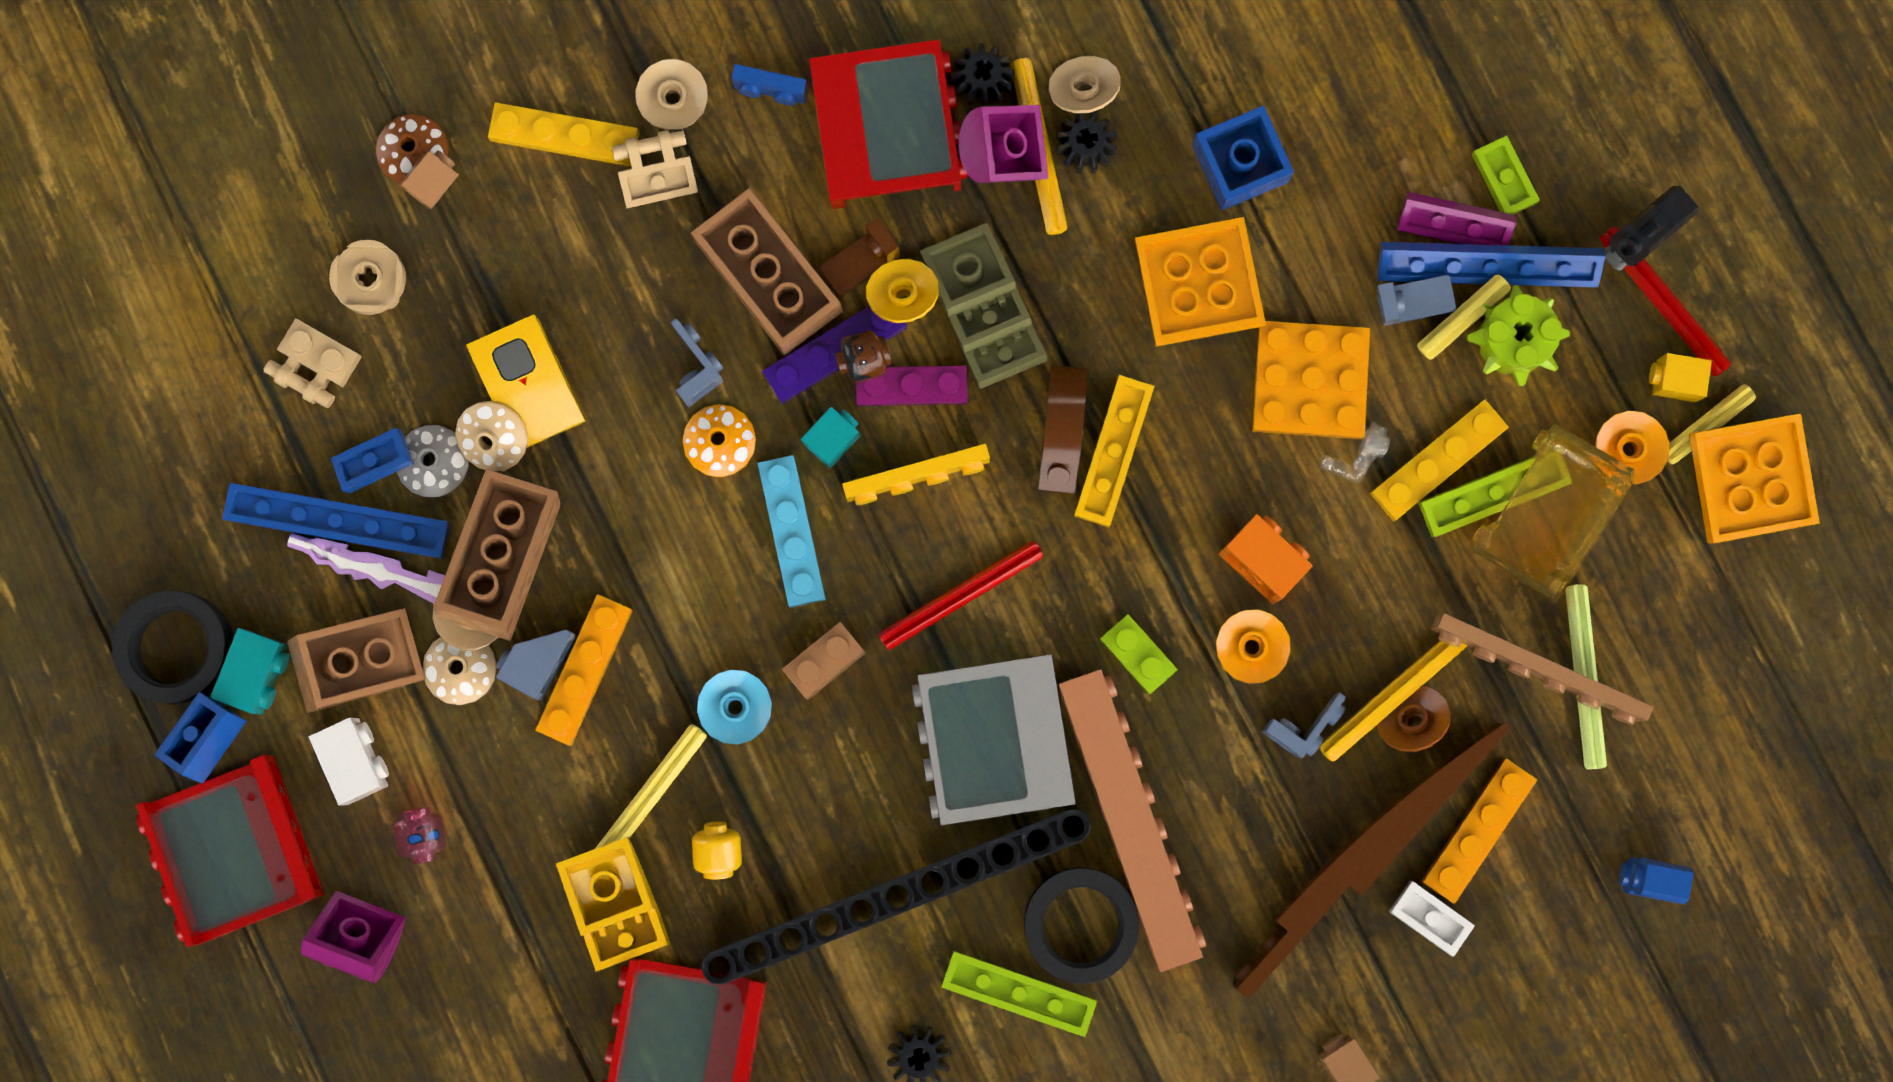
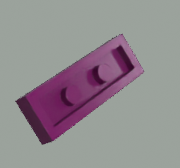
M1407 192L1398 220L1397 230L1459 244L1508 245L1516 225V215Z
M967 366L887 367L886 373L882 377L856 383L857 407L967 405Z

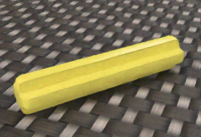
M1495 275L1418 343L1417 347L1420 352L1429 360L1434 359L1484 315L1487 309L1483 304L1492 307L1510 292L1511 287L1509 283L1500 275Z
M1746 384L1739 386L1669 442L1668 462L1675 464L1692 451L1689 433L1721 428L1755 401L1756 395Z

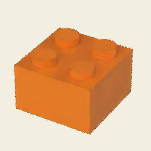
M1256 514L1218 555L1273 605L1283 599L1313 565L1307 561L1310 555L1303 547L1294 541L1289 544L1279 535L1282 529L1268 516L1262 519Z

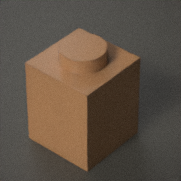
M437 150L435 154L425 151L398 186L427 209H432L459 174L452 169L455 163L441 151Z
M1340 1034L1331 1038L1322 1045L1324 1051L1317 1055L1334 1082H1375L1380 1079L1357 1041L1350 1035L1343 1038Z

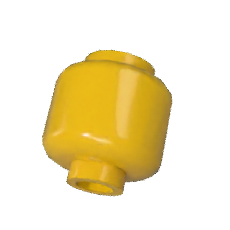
M717 821L704 824V830L697 832L692 837V854L695 870L703 873L704 878L711 880L732 877L733 871L737 870L742 864L741 837L736 830L727 828L726 822Z

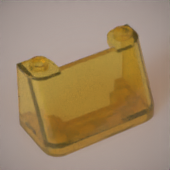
M1554 423L1549 431L1543 429L1537 436L1532 446L1537 451L1535 461L1496 522H1492L1488 527L1482 524L1471 541L1475 545L1472 550L1475 555L1552 604H1556L1635 480L1633 468Z

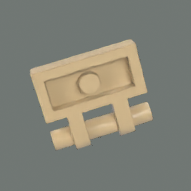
M665 130L657 132L658 136L642 140H636V137L625 139L626 143L612 146L615 161L630 158L632 168L618 171L626 209L698 193L690 156L675 158L673 151L674 147L687 145L683 130L673 133ZM662 150L664 161L643 166L640 155Z
M295 318L277 348L278 351L289 358L283 365L269 360L264 367V372L272 376L274 382L283 388L289 386L303 394L302 398L309 403L315 404L317 402L329 408L334 402L335 396L325 390L328 384L332 381L343 388L362 356ZM302 365L317 373L311 382L297 374Z

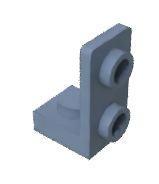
M1448 275L1396 286L1393 285V282L1380 284L1376 289L1383 326L1450 313L1456 310L1452 284Z
M677 318L670 322L705 368L701 372L693 370L679 382L681 387L676 392L689 408L724 382L718 373L723 367L711 351L704 355L696 343L701 338L690 323L687 322L682 326Z
M1341 693L1334 694L1303 739L1298 736L1301 730L1284 718L1280 722L1275 719L1270 720L1262 730V733L1296 758H1303L1306 754L1312 756L1324 740L1320 733L1328 723L1333 726L1344 713L1346 708L1341 704L1346 697Z

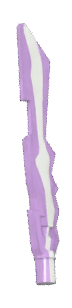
M292 533L287 543L288 547L309 554L317 565H330L337 574H351L354 580L369 578L380 589L396 583L433 604L436 601L445 575L428 570L427 577L403 569L399 560L370 552H353L347 549L349 546L347 544L321 538L312 539Z

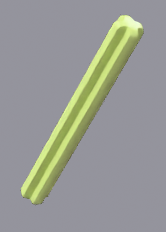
M1584 584L1570 585L1566 587L1565 593L1574 671L1598 682L1588 587ZM1577 701L1584 766L1586 769L1605 768L1607 761L1601 706L1597 710Z

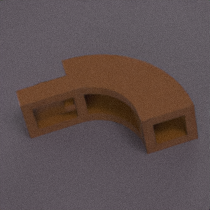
M1051 365L1038 490L1075 493L1083 434L1088 369Z

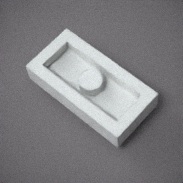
M1413 881L1408 882L1389 910L1391 914L1453 957L1475 926Z

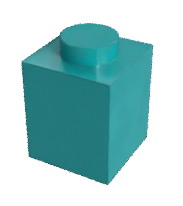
M830 407L801 438V441L806 448L831 469L860 437L859 431L855 429L859 423L844 409L838 413Z

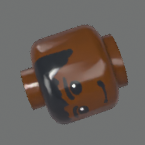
M866 330L843 337L840 342L841 351L834 353L840 375L847 373L850 380L854 383L882 377L886 373V365L892 364L884 336L878 337L873 330Z

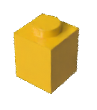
M1671 353L1663 355L1657 359V362H1653L1650 369L1649 384H1653L1652 395L1694 403L1707 397L1712 360Z

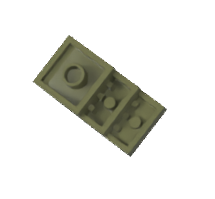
M987 223L920 250L925 265L933 270L938 280L939 299L980 389L1048 361L1046 352L1032 325L1031 317L1016 288L1015 280Z

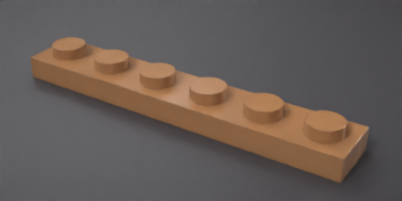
M1445 613L1437 615L1432 624L1431 630L1440 633L1438 639L1454 647H1460L1462 643L1475 649L1473 655L1482 660L1494 663L1495 659L1509 664L1507 670L1518 676L1529 678L1531 674L1543 679L1542 686L1560 694H1564L1565 690L1578 695L1577 701L1593 709L1598 710L1600 705L1613 711L1612 717L1623 723L1633 725L1635 721H1648L1654 707Z

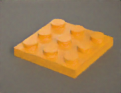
M1244 217L1135 238L1156 347L1265 326L1266 322Z
M1265 321V326L1258 327L1252 432L1363 439L1365 437L1370 328Z
M1792 414L1689 433L1708 543H1719L1820 524L1801 414Z

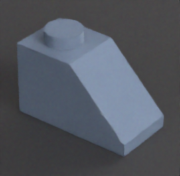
M563 630L515 644L512 650L506 649L501 655L496 666L500 670L496 678L524 694L542 701L578 635L568 630Z

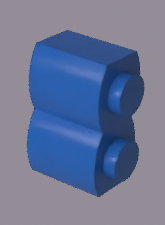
M1630 857L1626 863L1623 862L1621 865L1619 884L1623 885L1622 888L1626 894L1686 904L1689 901L1694 872L1688 866L1648 858Z

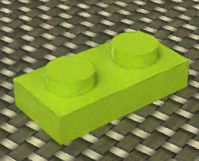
M1508 136L1481 147L1471 154L1500 212L1514 215L1540 201Z
M1129 614L1100 638V641L1148 695L1154 692L1178 670Z

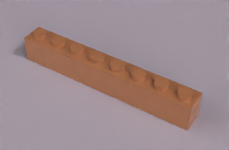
M1100 669L1058 684L1059 693L1132 900L1136 906L1138 917L1157 970L1163 972L1203 958L1200 948L1206 947V943L1199 925L1192 927L1188 912L1193 910V906L1187 890H1179L1175 876L1181 874L1174 854L1170 853L1167 855L1162 840L1168 838L1161 817L1155 819L1153 817L1149 804L1155 803V799L1148 781L1141 783L1137 769L1142 767V762L1136 746L1129 747L1124 733L1129 732L1130 729L1123 710L1116 712L1112 698L1117 696V692L1111 676H1104Z

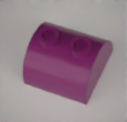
M1040 105L979 107L972 110L966 116L959 135V153L962 165L971 179L978 183L1049 179Z
M336 891L303 938L301 954L325 966L333 967L359 979L376 983L384 974L395 953L406 917Z

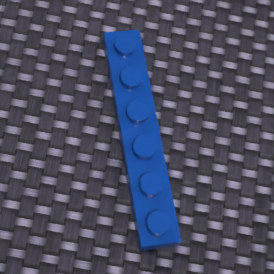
M1381 242L1377 278L1378 281L1415 282L1448 275L1451 283L1486 284L1495 275H1500L1509 285L1599 287L1605 253L1603 248Z
M234 483L229 484L222 517L223 520L439 559H444L451 523L448 521Z

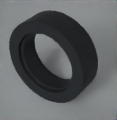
M159 591L136 601L119 620L112 642L114 665L123 682L137 695L154 702L169 704L190 703L199 692L206 696L213 692L234 636L225 615L210 601L181 591ZM183 611L193 616L202 625L207 637V655L201 668L191 678L177 684H165L155 679L146 670L141 659V640L147 627L156 618L169 612Z
M1083 867L1069 868L1051 875L1036 888L1026 907L1024 931L1033 956L1047 972L1067 982L1087 984L1112 976L1127 963L1137 944L1139 918L1131 896L1117 880L1095 869ZM1084 887L1099 891L1110 900L1118 918V932L1113 945L1104 955L1089 962H1073L1062 958L1050 947L1044 932V919L1049 905L1058 895L1072 888Z

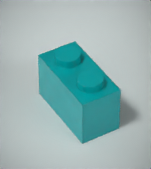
M237 628L210 698L251 714L263 715L264 710H268L274 702L276 689L273 687L278 674L282 675L290 660V654L287 653L289 649L288 644L247 629Z

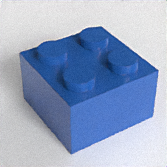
M1264 105L1197 133L1192 143L1193 150L1221 211L1287 184L1294 173Z

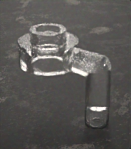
M1375 423L1370 424L1365 437L1362 439L1353 466L1325 454L1320 468L1354 483L1361 482L1370 463L1376 457L1383 458L1389 447L1391 438L1386 436L1387 428Z

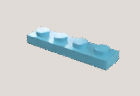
M791 455L760 462L758 467L788 606L793 608L824 601L826 598L795 457Z

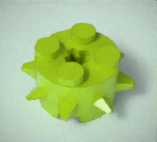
M1516 285L1512 286L1509 297L1499 305L1489 307L1483 304L1487 309L1484 313L1485 318L1478 331L1467 335V341L1480 345V354L1486 361L1483 369L1485 374L1495 370L1501 374L1510 373L1513 375L1518 386H1525L1529 373L1538 366L1554 372L1558 369L1552 355L1557 349L1559 341L1569 337L1570 332L1562 328L1557 315L1551 309L1554 302L1552 298L1549 297L1542 301L1529 294H1523L1519 286ZM1517 330L1523 334L1521 341L1516 340L1514 337Z

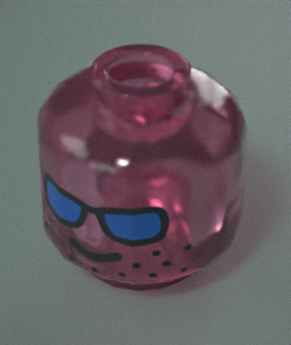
M431 807L401 812V818L394 823L393 828L398 854L404 858H412L413 864L436 860L435 853L442 851L446 847L442 817L439 813L431 812Z

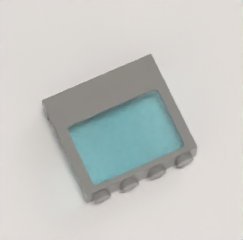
M1052 655L918 675L919 684L912 685L915 707L922 706L925 721L917 723L921 744L928 743L930 758L923 759L926 781L934 780L936 795L929 796L932 819L940 818L941 825L1076 804Z

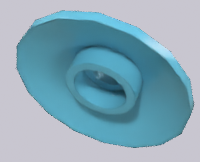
M728 670L716 674L705 683L698 696L697 713L702 727L711 737L722 743L741 744L753 740L764 731L771 718L772 702L768 689L759 678L746 671ZM735 700L740 701L743 706L742 711L737 715H733L729 711L730 703Z

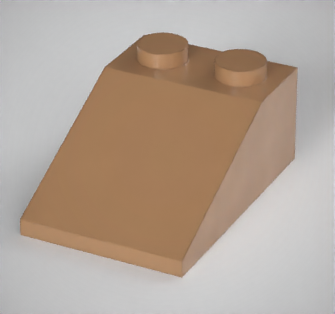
M405 608L296 635L287 641L307 713L425 680Z

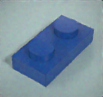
M737 64L734 65L731 78L734 88L739 89L738 92L752 98H759L760 94L774 97L776 102L789 106H794L796 102L806 103L808 94L806 79Z
M394 428L331 458L341 489L348 494L414 464L403 432L398 428Z

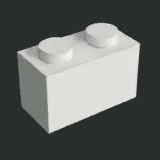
M348 718L308 736L338 805H349L388 787L385 779L389 776L387 766L381 756L376 757L370 745V743L374 742V737L366 722L361 723L359 718Z

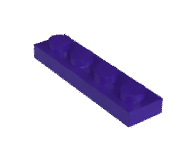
M869 306L762 372L781 404H784L839 370L834 353L841 351L840 342L843 337L866 330H873L878 337L884 336L885 340L888 341L906 330L907 325L905 322L894 323L883 320L872 312Z

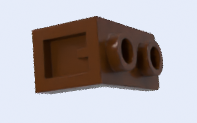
M878 217L866 225L867 234L820 267L822 274L839 297L844 296L869 279L880 266L900 257L899 246Z

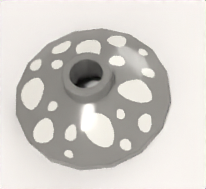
M426 425L411 431L405 437L414 464L397 471L401 483L412 493L425 498L442 497L453 492L464 481L469 468V461L459 449L454 431L440 425ZM428 453L435 455V462L431 466H425L423 462L424 456Z

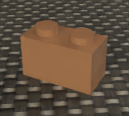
M839 622L782 670L804 698L809 700L861 658L865 651L843 624Z

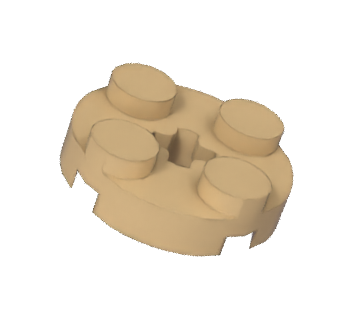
M360 240L347 246L348 249L344 250L340 256H336L331 264L329 280L332 291L343 305L353 312L363 315L379 314L397 306L400 296L405 289L406 272L401 259L394 251L378 241ZM372 268V273L377 275V279L372 282L371 286L366 287L364 282L359 281V275H365L366 269Z

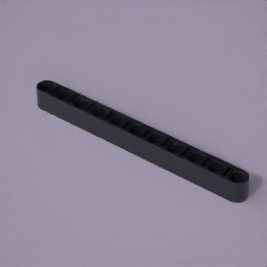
M1071 809L712 951L703 960V975L712 984H726L1077 844L1088 836L1091 827L1090 820L1080 810ZM1068 816H1076L1082 822L1083 829L1077 837H1069L1063 832L1062 824ZM1036 829L1042 830L1048 837L1046 848L1039 852L1033 851L1027 844L1029 833ZM1000 843L1009 845L1013 850V859L1004 866L998 865L992 859V850ZM965 857L973 858L979 868L977 875L968 880L961 878L956 869L959 860ZM929 871L938 872L943 877V887L937 893H928L922 887V877ZM894 885H900L908 892V901L902 907H893L887 901V891ZM864 899L870 902L873 908L870 919L858 921L853 917L851 909L855 901ZM828 913L837 920V929L832 935H823L818 931L816 922L820 915ZM787 928H795L801 934L802 941L796 949L786 948L781 941L782 933ZM751 942H760L765 947L766 957L763 962L752 963L747 958L746 949ZM716 956H723L730 962V972L726 977H717L711 971V962Z

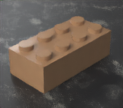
M750 188L691 232L697 246L784 356L842 313L839 300Z
M488 469L485 470L433 606L439 619L502 639L511 640L561 505L557 491Z

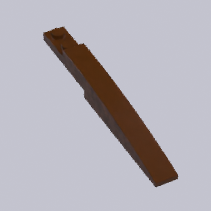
M1507 722L1498 723L1481 734L1404 792L1350 839L1273 917L1272 920L1283 930L1280 934H1277L1275 931L1272 932L1260 946V949L1263 951L1254 963L1249 959L1239 968L1234 975L1238 980L1233 986L1249 999L1348 888L1354 894L1362 896L1512 727Z

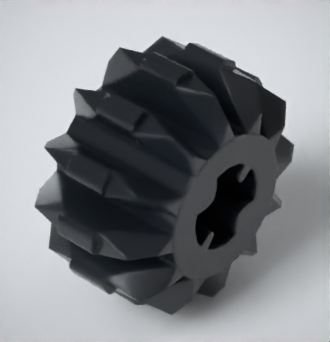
M980 43L978 45V53L976 54L967 47L964 50L965 59L957 58L955 60V67L958 71L952 73V81L960 83L956 88L958 95L969 93L967 103L970 105L975 102L976 98H981L982 107H987L988 97H992L995 102L1000 103L1002 101L1001 92L1009 93L1011 91L1012 85L1007 80L1014 78V70L1007 68L1010 63L1008 55L997 58L999 54L997 46H994L990 53L985 52V45ZM983 70V74L986 71L990 72L989 79L983 81L981 76L980 80H978L977 72Z
M1095 111L1091 112L1089 120H1084L1082 113H1076V124L1069 119H1065L1062 125L1065 131H1058L1056 133V140L1062 143L1056 147V154L1067 155L1063 160L1065 167L1071 166L1074 162L1077 163V174H1081L1086 165H1088L1091 174L1097 173V163L1107 167L1110 164V159L1107 155L1116 154L1117 146L1111 142L1116 140L1117 133L1116 131H1106L1110 124L1108 119L1102 120L1099 124L1096 123L1097 113ZM1086 137L1088 142H1093L1092 148L1086 149L1085 144H1080L1081 138Z
M912 1024L910 1028L912 1038L910 1039L902 1030L898 1031L897 1037L903 1046L890 1043L888 1050L900 1055L887 1060V1065L890 1067L901 1065V1068L893 1074V1078L897 1081L907 1074L909 1077L906 1082H914L915 1078L920 1079V1082H927L926 1077L928 1076L931 1077L933 1082H941L942 1078L935 1069L937 1068L942 1071H949L950 1064L938 1059L951 1055L950 1048L937 1049L944 1042L945 1036L939 1034L933 1040H930L933 1029L930 1025L926 1026L924 1036H919L917 1025ZM915 1048H923V1054L926 1051L929 1053L930 1057L925 1059L924 1066H916V1061L910 1062L908 1057L913 1056Z

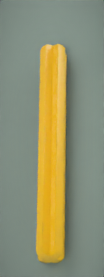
M1020 58L1014 60L1010 66L1014 70L1013 81L1019 106L1040 105L1049 179L1035 180L1045 228L1049 235L1061 234L1067 230V222L1032 61L1029 58Z
M1441 640L1325 739L1319 747L1322 754L1331 762L1336 761L1463 651L1467 645L1461 643L1460 647H1454Z

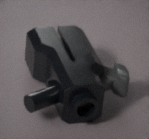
M1672 186L1610 238V245L1603 250L1605 259L1618 271H1621L1627 265L1636 266L1697 214L1698 205L1681 186Z

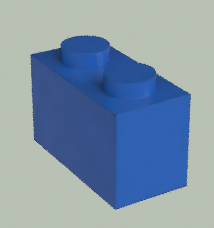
M199 692L154 756L182 776L204 783L247 721L221 702Z

